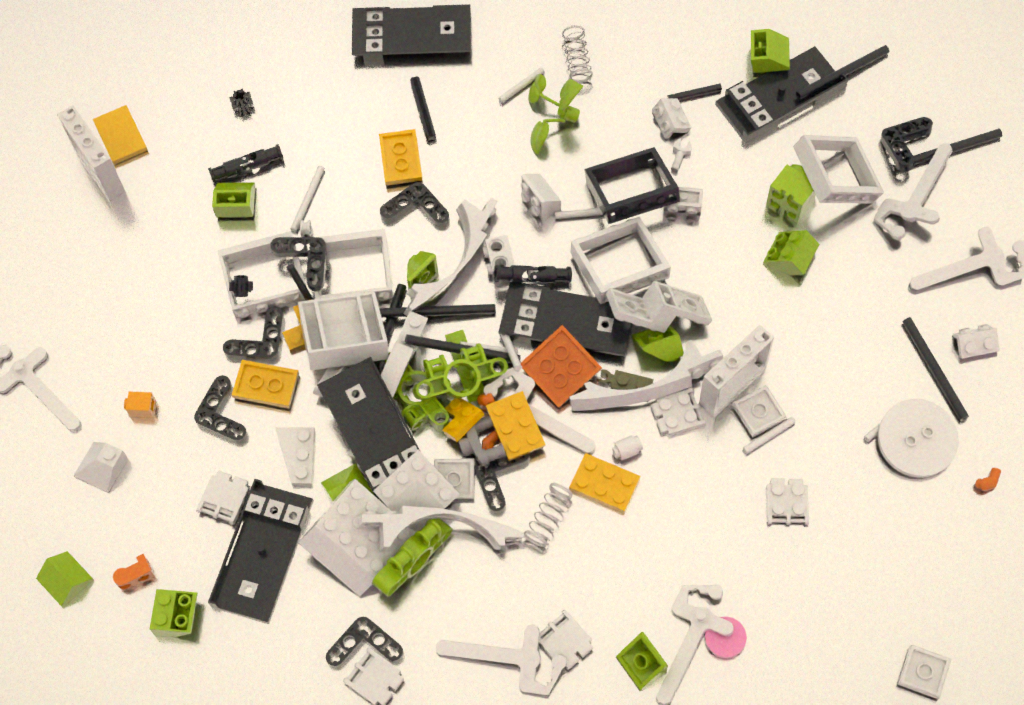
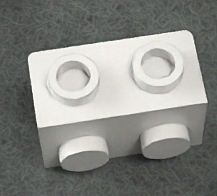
M661 98L652 108V112L665 139L670 138L673 133H688L692 129L678 98Z
M679 187L680 202L665 206L664 209L672 213H676L678 210L686 211L688 214L701 213L704 189Z
M982 324L977 326L978 329L962 328L959 329L958 333H953V337L957 339L959 357L963 359L999 352L997 328L991 327L989 324Z

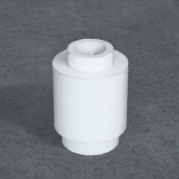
M631 435L614 442V447H612L615 458H619L621 461L639 454V451L643 450L642 443L637 435Z

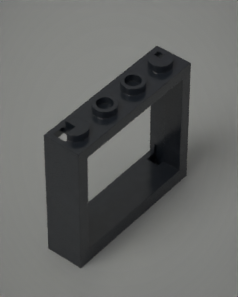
M655 147L584 169L586 183L608 224L680 202L679 187ZM654 164L666 184L665 187L609 204L598 182Z

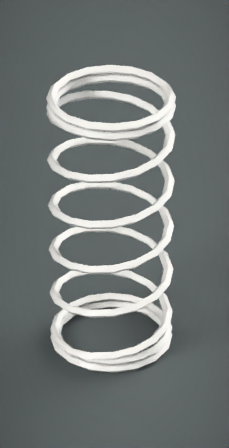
M579 25L568 26L562 31V37L564 38L563 44L566 47V60L569 63V77L573 79V74L590 72L591 75L588 78L575 80L578 83H583L590 80L593 76L592 67L586 65L589 63L590 58L586 57L589 51L584 48L587 42L582 40L585 37V29ZM572 28H580L583 30V32H573L568 35L570 36L575 33H582L576 37L564 36L565 31ZM565 40L573 41L569 43L567 46L565 44ZM574 42H585V45L580 48L568 47ZM567 48L572 49L573 51H571V52L568 54V53H567ZM584 49L587 51V53L582 56L570 55L572 52L576 50ZM570 56L575 59L569 62L568 57ZM588 58V62L584 64H572L576 59ZM570 64H571V65H574V66H577V67H575L573 70H571V69H570ZM582 66H589V67H590V69H588V68H579V69H576V68L582 67Z
M555 482L549 485L551 493L544 494L546 502L539 503L541 511L534 513L536 521L529 522L531 530L524 531V538L540 547H546V540L550 539L546 535L535 531L530 524L532 522L539 523L550 531H554V528L540 522L535 516L536 513L545 514L550 519L559 522L557 517L544 512L541 504H549L557 511L565 512L561 507L549 503L546 495H554L565 503H569L568 499L573 497V493L568 488ZM553 486L558 487V488L564 490V491L567 492L569 495H566V494H563V493L559 492V491L556 490ZM528 535H531V536H533V537L539 539L542 543L535 541L534 539L530 538Z

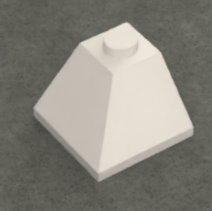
M93 442L73 476L109 493L128 457L123 450L106 442Z

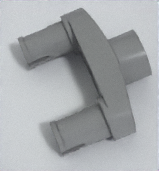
M490 416L481 418L467 432V437L459 440L463 456L474 454L481 466L506 456L502 444L487 450L482 449L477 434L485 429L494 427Z

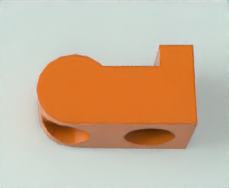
M144 554L136 557L137 563L127 568H119L113 573V581L120 589H129L155 576Z

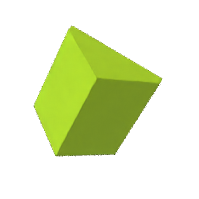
M68 551L47 558L36 577L38 582L62 608L94 580Z
M644 632L638 634L616 655L640 690L667 673V663Z

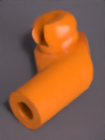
M491 393L487 395L480 394L477 398V402L483 411H487L486 405L495 402Z
M495 430L482 440V449L487 450L494 447V443L499 439Z
M991 468L989 477L976 480V488L982 491L994 489L998 484L1001 470Z

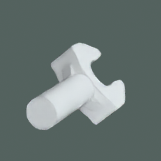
M681 138L674 142L673 150L677 154L671 167L672 171L677 172L683 156L691 154L692 145L690 141L685 148L680 147Z

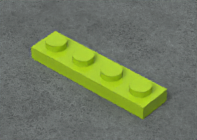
M463 329L445 335L447 342L460 344V341L468 342ZM450 352L453 361L462 359L461 354ZM460 365L456 370L463 390L470 389L473 383V379L470 378V370ZM480 382L478 389L473 394L466 397L467 401L472 405L478 403L477 398L480 394H484L482 382Z

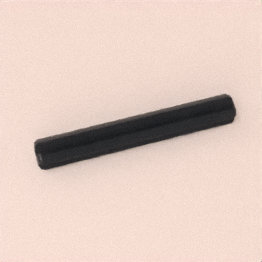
M415 76L410 79L425 136L428 141L434 140L436 133L420 78Z

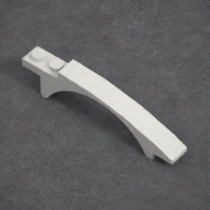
M491 197L482 210L465 199L458 205L456 212L461 220L464 231V250L458 267L451 275L442 280L426 284H413L412 288L406 293L412 300L403 314L407 316L409 311L413 312L442 290L470 261L487 236L484 233L488 226L486 221L495 214L497 209L494 207L498 202Z
M409 311L381 373V377L392 398L412 356L418 346L405 344L406 334L421 337L428 318ZM349 450L348 456L355 458L352 451Z
M689 340L686 342L684 354L678 365L661 380L642 388L630 390L609 389L589 381L584 383L587 390L569 397L572 411H584L627 406L658 399L692 387L691 380L707 374L723 359V353L719 349L701 356L693 341Z
M402 506L398 510V514L396 511H386L384 514L366 511L358 518V527H379L380 551H387L394 539L409 526L423 520L436 518L451 519L472 527L485 537L494 550H500L501 546H505V542L520 541L525 537L524 532L474 514L442 508Z

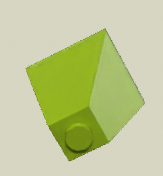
M420 251L409 259L407 264L408 289H411L413 284L429 283L438 274L437 258L434 253Z
M671 326L667 328L665 333L647 329L631 335L632 339L643 351L666 362L676 361L684 354L680 335Z
M356 463L321 482L331 502L354 479L373 494Z

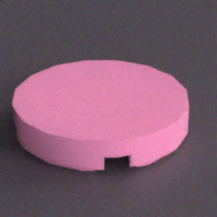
M720 617L732 623L734 632L731 636L725 637L708 630L704 637L706 646L716 657L723 659L734 658L745 647L747 639L745 628L734 618Z

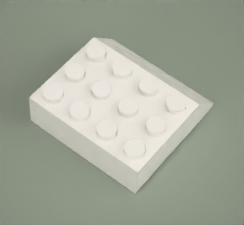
M375 291L298 302L302 334L310 371L358 364L369 357L373 361L388 359V341Z
M354 479L349 482L298 544L360 597L373 585L372 580L387 564V560L396 555L399 548L415 534V531L410 527L406 528L394 539L387 551H380L379 527H358V518L366 511L384 514V512L391 510Z

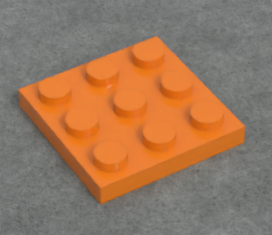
M563 325L521 362L522 369L558 408L602 369Z

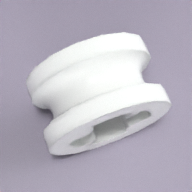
M301 220V237H304V235L311 237V220L307 222Z

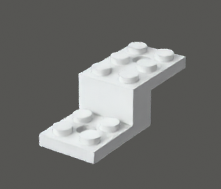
M653 281L642 298L609 288L606 292L612 312L617 320L633 323L636 326H643L652 331L665 333L676 316L708 326L712 321V317L701 295L657 281Z

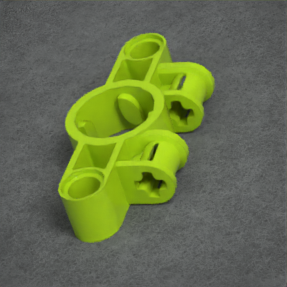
M480 343L468 349L461 348L462 359L455 360L447 364L443 354L429 361L425 359L423 360V365L428 379L417 383L413 387V395L418 400H425L444 393L453 398H464L473 394L478 389L480 382L504 374L507 371L508 364L506 360L500 357L487 361ZM494 362L500 364V372H496L493 369ZM462 365L470 370V378L473 379V383L470 389L456 392L450 387L451 382L447 376L451 367L454 369ZM420 385L427 388L426 396L419 393Z
M408 364L393 400L398 397L400 398V402L404 406L401 415L408 421L412 430H416L429 422L437 432H443V428L450 422L449 414L437 400L436 396L414 402L410 401L407 395H403L407 386L414 384V382L428 379L426 372L414 371ZM439 418L445 419V421L442 423L436 422V420Z
M440 518L428 519L425 526L421 530H417L399 548L394 557H390L387 560V564L377 573L372 580V584L387 597L391 596L408 578L413 577L420 571L430 556L448 539L453 528Z

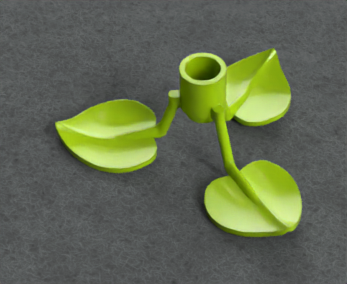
M538 74L528 93L530 103L534 104L538 101L539 97H542L559 107L557 114L560 116L559 119L538 121L532 130L530 143L533 151L538 155L549 133L548 122L565 123L567 120L575 123L579 118L580 110L569 105L584 86L573 79H568L560 91L561 99L559 103L542 93L547 84L544 75Z

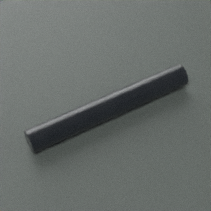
M721 83L670 94L667 95V98L686 99L721 91L722 86Z
M288 265L287 270L306 301L314 300L294 265Z

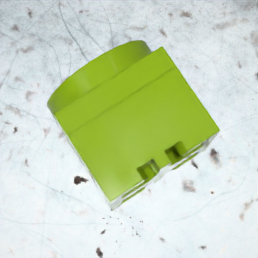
M786 164L770 185L766 202L767 205L775 210L780 208V213L783 215L785 212L788 213V218L796 223L802 219L814 203L816 197L801 165L793 164L789 166Z

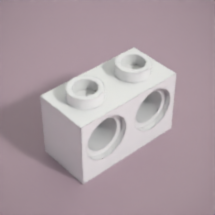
M508 235L485 239L486 247H482L484 258L489 259V263L486 264L488 275L492 274L493 281L495 265H503L505 267L515 265ZM496 248L500 249V251L495 252L493 250Z

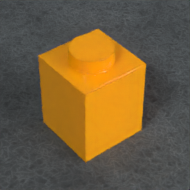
M128 391V398L124 400V409L130 417L153 418L156 399L152 392Z

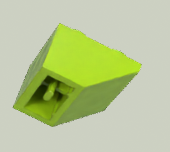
M771 29L751 30V64L753 73L790 70L789 37Z
M255 182L217 183L213 190L212 200L215 216L253 217Z
M807 230L778 232L763 263L788 275H804L820 244Z
M156 589L149 628L153 635L179 637L191 634L198 593Z

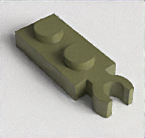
M602 369L601 375L606 376L607 379H599L598 384L601 386L609 384L611 389L630 390L651 385L654 379L615 370L613 375L608 370Z

